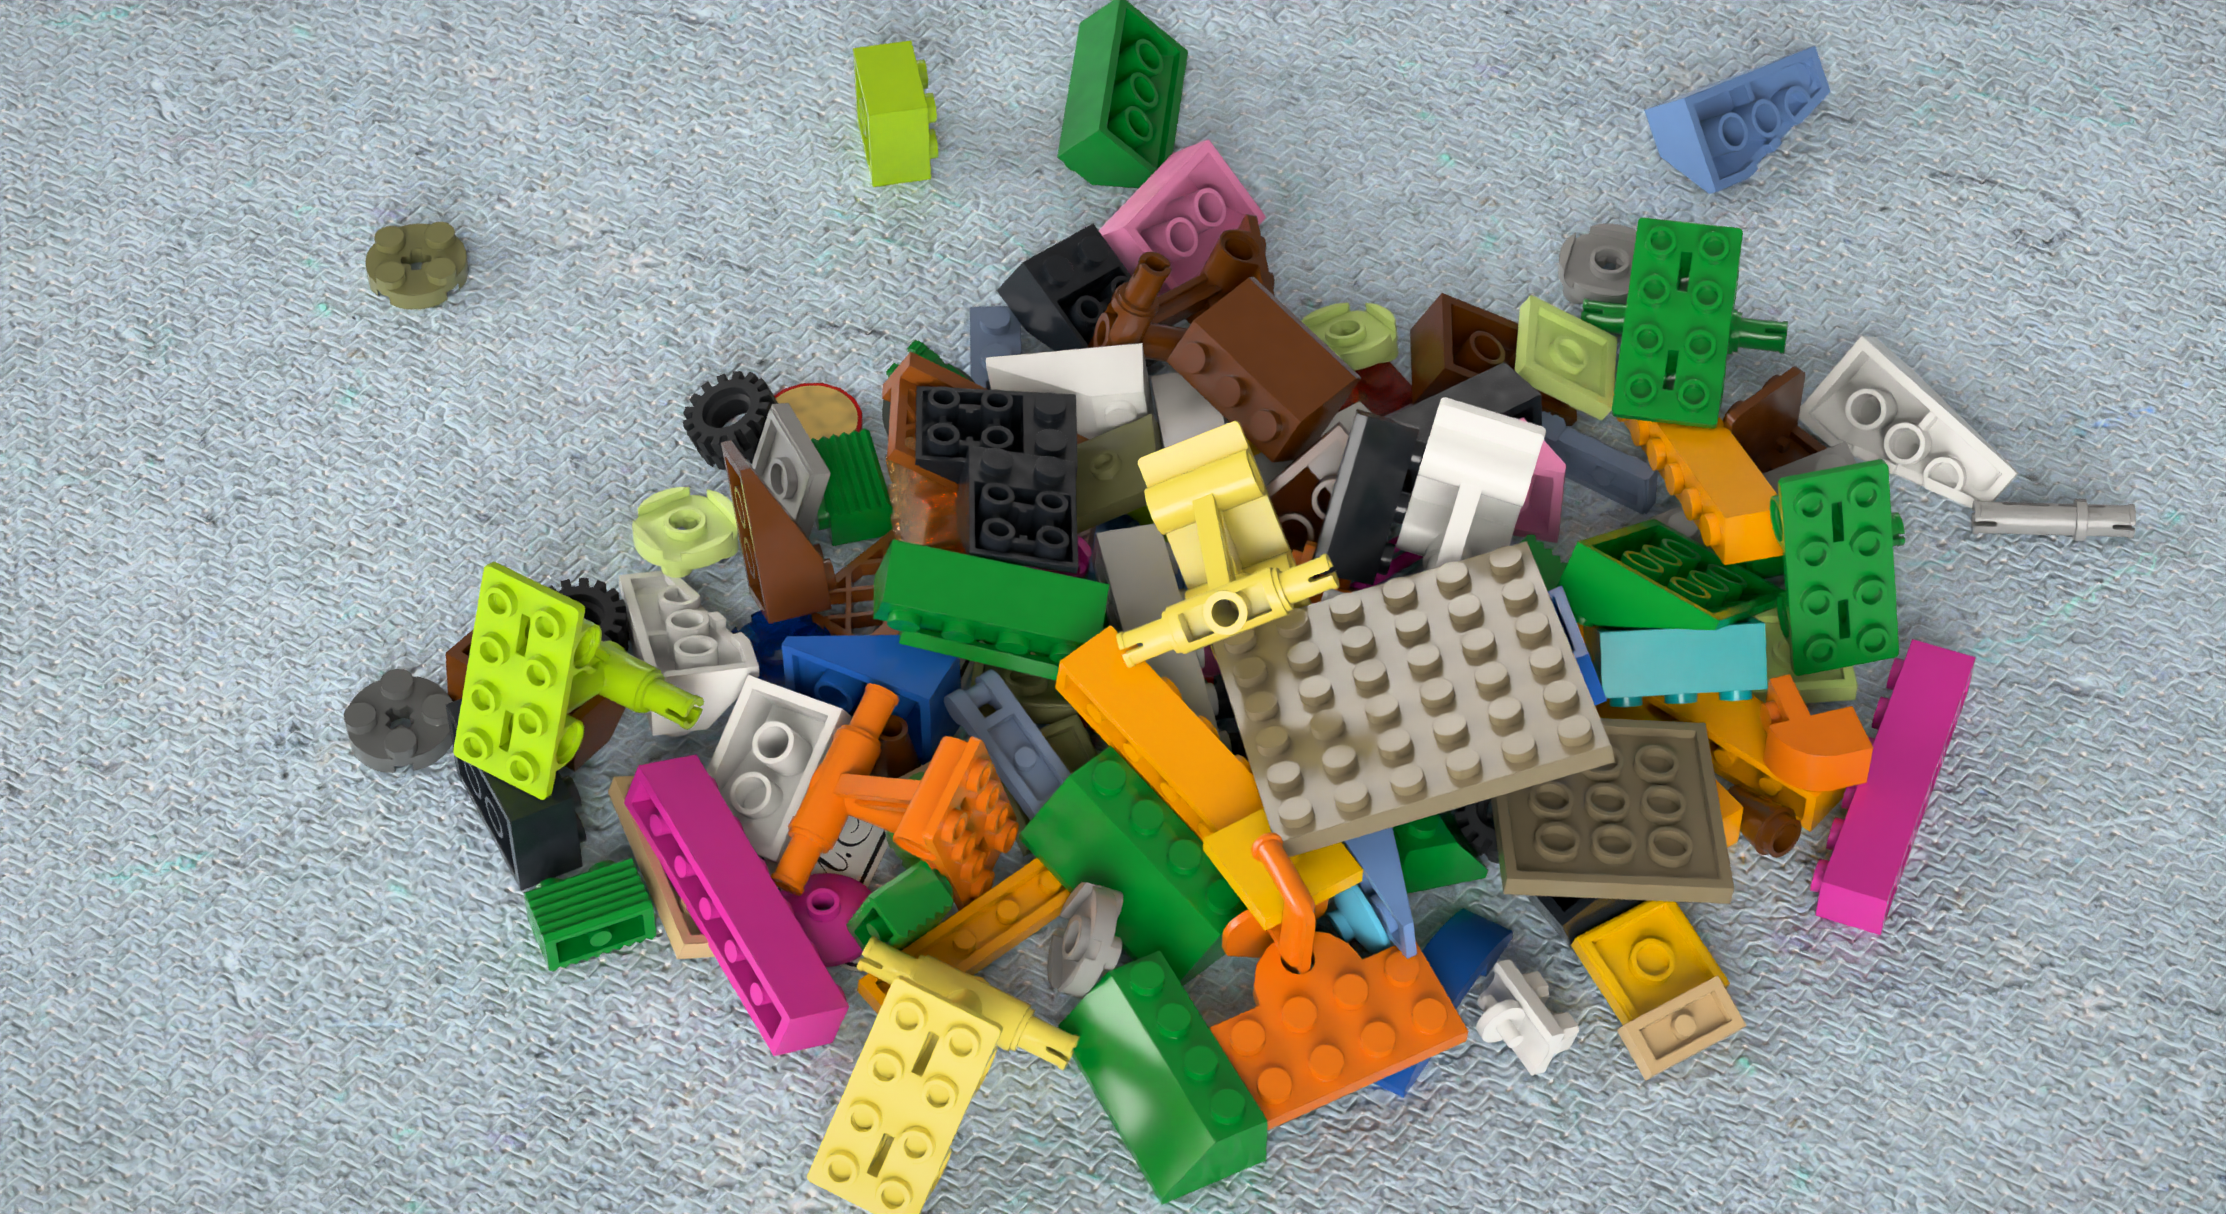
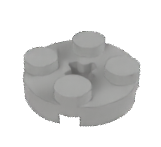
M1598 224L1590 226L1589 234L1581 235L1577 239L1576 233L1569 236L1561 247L1558 264V276L1563 285L1565 299L1574 304H1583L1584 298L1593 301L1627 304L1637 230L1618 224ZM1606 263L1616 265V270H1606L1603 268L1606 266Z
M1082 882L1069 895L1059 917L1069 920L1064 937L1053 934L1049 948L1047 974L1051 987L1057 988V991L1083 999L1096 985L1103 969L1110 971L1115 968L1122 950L1121 938L1114 936L1117 918L1123 904V894L1120 891Z

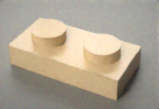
M1716 976L1626 1023L1617 1032L1646 1081L1737 1033L1747 1025L1719 976Z

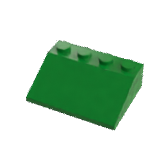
M1655 518L1578 541L1556 588L1563 587L1576 622L1584 626L1718 630L1776 608L1777 594L1786 592L1736 563L1724 565L1713 550Z

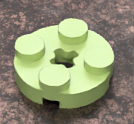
M1338 303L1320 308L1305 316L1302 322L1354 371L1368 368L1377 363L1390 362L1398 356L1396 320L1394 315L1385 307L1365 303L1366 311H1350L1349 303Z
M675 487L648 497L638 507V518L635 521L633 520L632 524L633 541L637 552L648 562L661 566L663 574L672 578L685 577L693 569L707 567L722 559L734 556L739 547L738 530L733 504L726 496L706 489L707 497L690 495V487ZM684 527L687 530H679L677 528Z

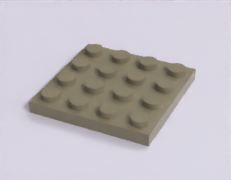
M1600 718L1611 743L1615 762L1491 798L1503 894L1730 904L1734 883L1706 723Z

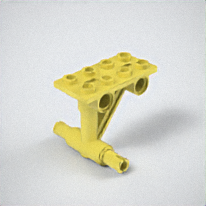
M1232 421L1143 456L1138 460L1139 468L1147 486L1144 494L1150 515L1158 531L1162 535L1166 534L1188 590L1185 591L1186 600L1166 607V610L1161 614L1162 618L1132 630L1117 633L1116 638L1120 650L1140 642L1143 643L1142 646L1129 650L1126 654L1122 655L1129 668L1171 650H1175L1178 654H1187L1210 645L1214 654L1213 643L1289 615L1290 611L1294 610V608L1312 604L1309 597L1330 589L1339 588L1340 585L1336 571L1316 579L1312 578V576L1330 570V567H1333L1328 554H1322L1316 559L1298 566L1296 565L1239 421Z
M872 936L862 953L864 958H861L858 962L857 970L865 971L891 984L808 1172L807 1179L811 1183L874 1214H920L926 1200L935 1189L952 1153L951 1144L971 1100L981 1087L993 1063L998 1047L1008 1052L1010 1050L1015 1052L1019 1047L1064 1070L1074 1053L1073 1048L1077 1046L1080 1037L1035 1017V1010L1031 1008L1030 1004L990 985L982 977L969 975L930 955L924 956L921 954L917 959Z

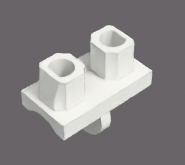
M1511 959L1498 961L1494 967L1495 976L1492 983L1481 993L1477 1000L1484 1014L1478 1020L1476 1030L1483 1041L1487 1043L1504 1040L1531 1075L1544 1073L1554 1054L1570 1049L1579 1032V1026L1569 1012L1551 1014L1546 1008L1545 1003L1550 996L1548 984L1538 971L1521 973Z

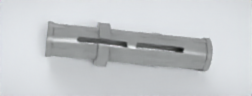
M2075 499L2073 504L1980 502L1979 500H1974L1972 504V510L1975 511L1971 515L1972 534L2070 535L2074 541H2085L2087 536L2134 538L2135 528H2132V525L2136 526V509L2134 504H2087L2086 499Z

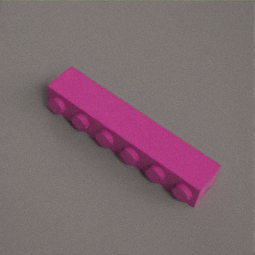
M1914 639L1911 641L1905 660L1895 657L1886 686L1887 689L1893 690L1890 699L1880 697L1872 721V728L1878 729L1875 738L1868 737L1873 746L1867 783L1846 787L1841 808L1848 810L1845 819L1834 818L1826 844V849L1833 851L1829 861L1819 859L1813 875L1810 891L1819 893L1815 916L1881 935L1966 701L1976 657Z
M697 754L638 765L624 804L660 861L677 894L686 904V909L701 934H704L709 942V948L773 1056L833 1043L849 1008L844 991L834 982L820 959L816 945L808 939L794 915L791 904L783 898L769 875L765 861L757 855L744 833L740 820L732 814L721 796L715 779L708 774Z

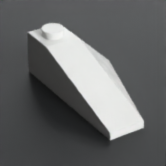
M1861 336L1800 407L1799 419L1830 447L1847 442L1853 457L1865 462L1883 459L1889 467V473L1919 484L1930 491L1972 508L1974 500L1994 502L2019 474L1912 368L1876 337Z
M662 570L619 575V586L622 599H624L626 605L629 635L634 657L660 669L661 673L664 674L666 682L693 695H698L704 700V705L700 707L703 710L698 721L688 730L651 710L646 712L652 735L679 737L687 735L691 731L708 729L739 697L748 675L755 678L759 676V665L750 639L742 632L733 634L726 628V618L720 612L709 613L701 605L700 595L682 578L666 576Z

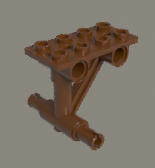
M1246 214L1238 229H1229L1220 235L1200 275L1158 297L1157 295L1164 281L1171 273L1172 268H1169L1171 264L1166 257L1159 253H1143L1129 282L1118 286L1105 313L1101 314L1098 318L1094 335L1087 348L1142 343L1145 359L1166 362L1187 331V328L1175 327L1173 325L1184 319L1191 325L1193 320L1249 277H1255L1275 296L1274 275L1272 272H1269L1265 255L1266 239L1264 236H1261L1257 216Z

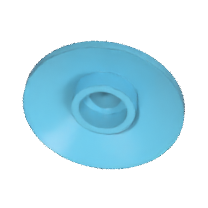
M1357 884L1333 896L1337 909L1328 913L1327 916L1341 940L1348 942L1355 938L1372 955L1392 947L1379 918Z

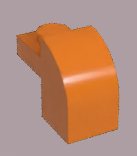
M1790 674L1770 678L1766 702L1760 705L1761 722L1767 733L1763 761L1768 769L1783 782L1808 791H1832L1867 783L1873 746L1853 706L1810 715Z

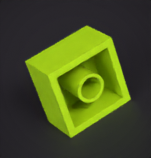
M911 40L853 48L857 122L872 187L931 179L930 159L938 158V144L935 129H929V124L937 122V113L933 93L924 94V89L929 87L925 60H916Z

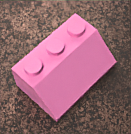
M1207 139L1174 152L1098 231L1131 276L1143 253L1156 252L1166 257L1171 264L1169 268H1172L1164 281L1157 295L1158 297L1200 275L1220 235L1226 230L1238 229L1246 214L1257 216L1259 225L1266 216L1211 141Z

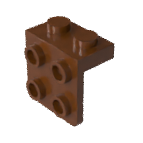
M1797 366L1792 367L1781 376L1774 375L1761 390L1747 400L1735 402L1723 418L1724 427L1731 431L1762 474L1828 449L1798 426L1806 374Z

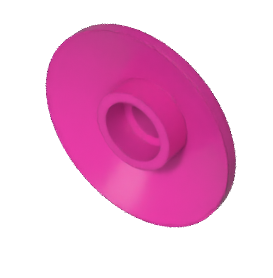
M819 873L810 875L801 896L784 890L780 891L783 898L791 904L794 915L808 939L816 945L820 959L825 967L839 966L851 962L862 955L863 950L848 931L846 924L851 920V917H853L858 908L861 907L860 905L868 898V895L872 893L865 885L845 875Z

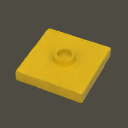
M1263 808L1203 838V851L1266 931L1282 923L1284 900L1262 862L1255 860L1251 854V847L1254 841L1261 835L1271 832ZM1342 842L1289 857L1313 897L1315 905L1362 882L1363 869Z
M1647 900L1576 937L1571 944V947L1622 1025L1716 976H1719L1726 989L1730 984L1677 902Z

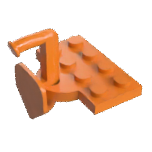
M1273 832L1265 833L1254 841L1251 847L1252 857L1262 862L1284 900L1282 923L1265 931L1248 909L1227 924L1222 937V948L1225 954L1235 957L1260 958L1256 965L1253 998L1256 1007L1216 1024L1209 1029L1268 1120L1267 1131L1467 1041L1468 1029L1417 942V954L1408 959L1395 945L1362 959L1349 943L1329 933L1316 932V921L1326 912L1329 899L1315 905L1313 897L1284 850L1283 840L1279 834Z

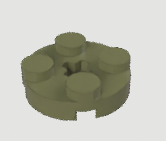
M446 222L383 227L376 232L374 236L375 243L369 249L366 256V271L371 290L377 296L379 291L382 295L389 297L391 305L402 309H425L437 306L448 300L447 292L454 289L457 284L460 290L468 277L469 269L465 246L455 236L454 228ZM422 263L421 269L412 270L411 264Z

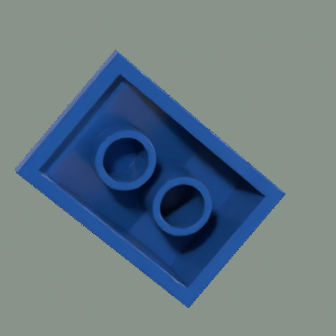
M899 635L787 636L782 643L786 689L842 708L852 717L866 691L867 684L880 685L896 694L900 701L895 706L891 715L899 716L907 722L908 733L922 765L931 761L942 737H954L961 726L952 719L944 704L945 696L958 688L961 689L960 658L899 644Z

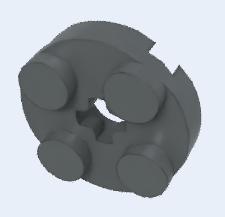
M404 669L389 670L382 676L381 680L361 690L344 711V722L352 753L361 763L369 768L386 773H395L394 766L412 764L413 771L434 764L452 746L446 704L451 703L452 699L441 686L431 680L412 676L409 671ZM397 719H410L412 724L408 728L403 725H399L394 729L390 728L391 722Z

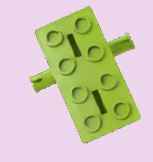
M491 562L484 567L453 750L456 757L544 800L552 794L556 771L565 766L574 757L583 739V722L568 714L597 694L636 713H646L651 710L679 724L680 727L686 730L691 729L698 721L703 710L700 707L704 705V700L698 695H693L666 682L664 674L661 673L660 669L628 654L616 642L601 641L602 631L600 626L584 619L585 607L581 603L497 562Z

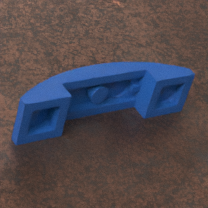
M1463 908L1438 930L1422 950L1455 1009L1458 1008L1479 975L1487 977L1512 940L1513 931ZM1431 1057L1374 1082V1084L1404 1098Z

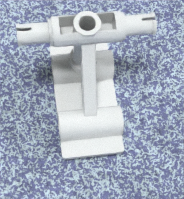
M1441 398L1396 547L1400 550L1423 556V567L1426 571L1440 567L1448 562L1461 561L1494 551L1499 547L1509 546L1521 507H1523L1546 429L1542 426L1450 398ZM1334 589L1325 591L1321 601L1334 598L1343 592Z

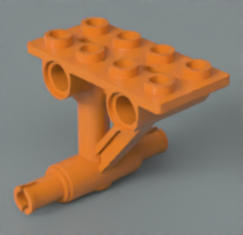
M869 683L849 725H842L841 728L836 730L831 746L822 763L814 772L808 791L796 815L792 817L788 825V835L791 837V840L774 873L771 874V878L778 888L801 896L821 853L826 854L834 848L849 816L894 833L893 841L899 847L927 862L931 869H938L940 874L949 881L953 890V902L958 911H960L992 889L995 879V873L992 870L1001 852L1008 853L1016 840L1019 824L1016 822L1017 817L983 740L971 736L968 742L950 736L942 737L922 780L870 776L882 752V743L879 741V738L900 699L887 688Z

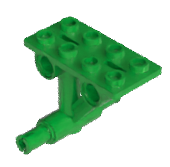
M1640 218L1637 225L1627 304L1593 301L1584 298L1581 320L1607 333L1622 335L1612 403V415L1614 417L1711 429L1716 428L1722 405L1727 354L1738 353L1739 348L1779 352V354L1785 353L1788 321L1780 322L1742 317L1743 312H1738V309H1734L1743 239L1742 229L1654 218Z
M1877 459L1780 478L1778 481L1779 495L1770 497L1769 510L1772 528L1779 545L1783 549V555L1736 564L1763 579L1784 575L1786 592L1777 594L1776 607L1782 634L1790 648L1792 671L1796 676H1802L1897 657L1899 655L1893 546L1899 547L1905 544V537L1899 536V534H1905V529L1900 514L1898 512L1891 513L1888 465L1883 459Z

